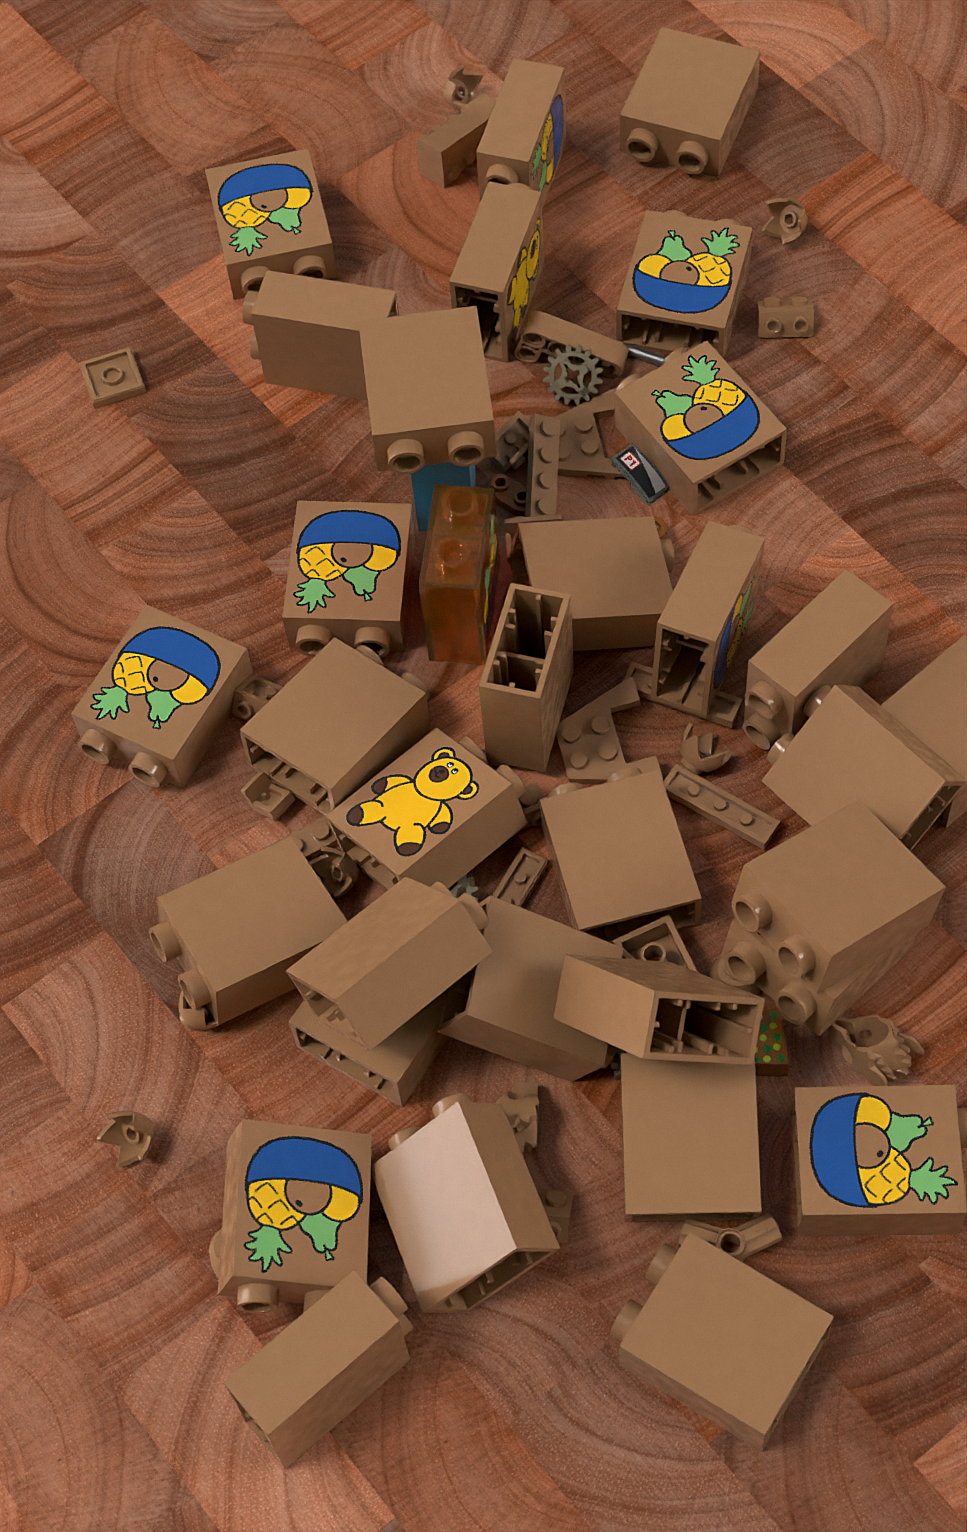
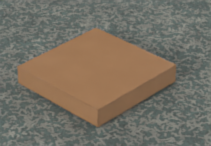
M130 347L79 362L94 409L146 393Z

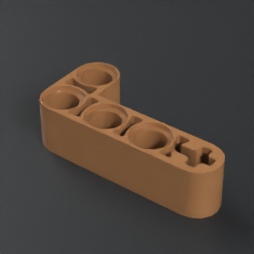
M533 311L529 314L515 349V356L520 361L534 363L539 359L542 352L558 357L556 354L557 348L566 352L567 344L571 345L572 350H576L580 344L582 346L581 352L585 353L588 349L592 350L589 356L591 359L599 357V361L595 364L596 367L603 368V372L599 374L610 378H617L622 375L629 349L624 343L545 312ZM569 356L572 362L582 363L585 361L580 357Z

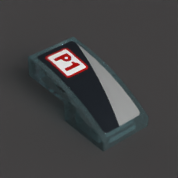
M633 443L611 458V465L630 482V489L648 506L670 491L669 485L660 472Z

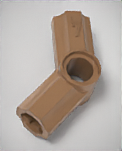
M769 1212L737 1228L726 1229L687 1218L680 1232L678 1247L680 1248L688 1233L691 1232L724 1251L722 1247L727 1243L737 1244L739 1249L727 1254L743 1263L746 1257L782 1241V1235L773 1216Z

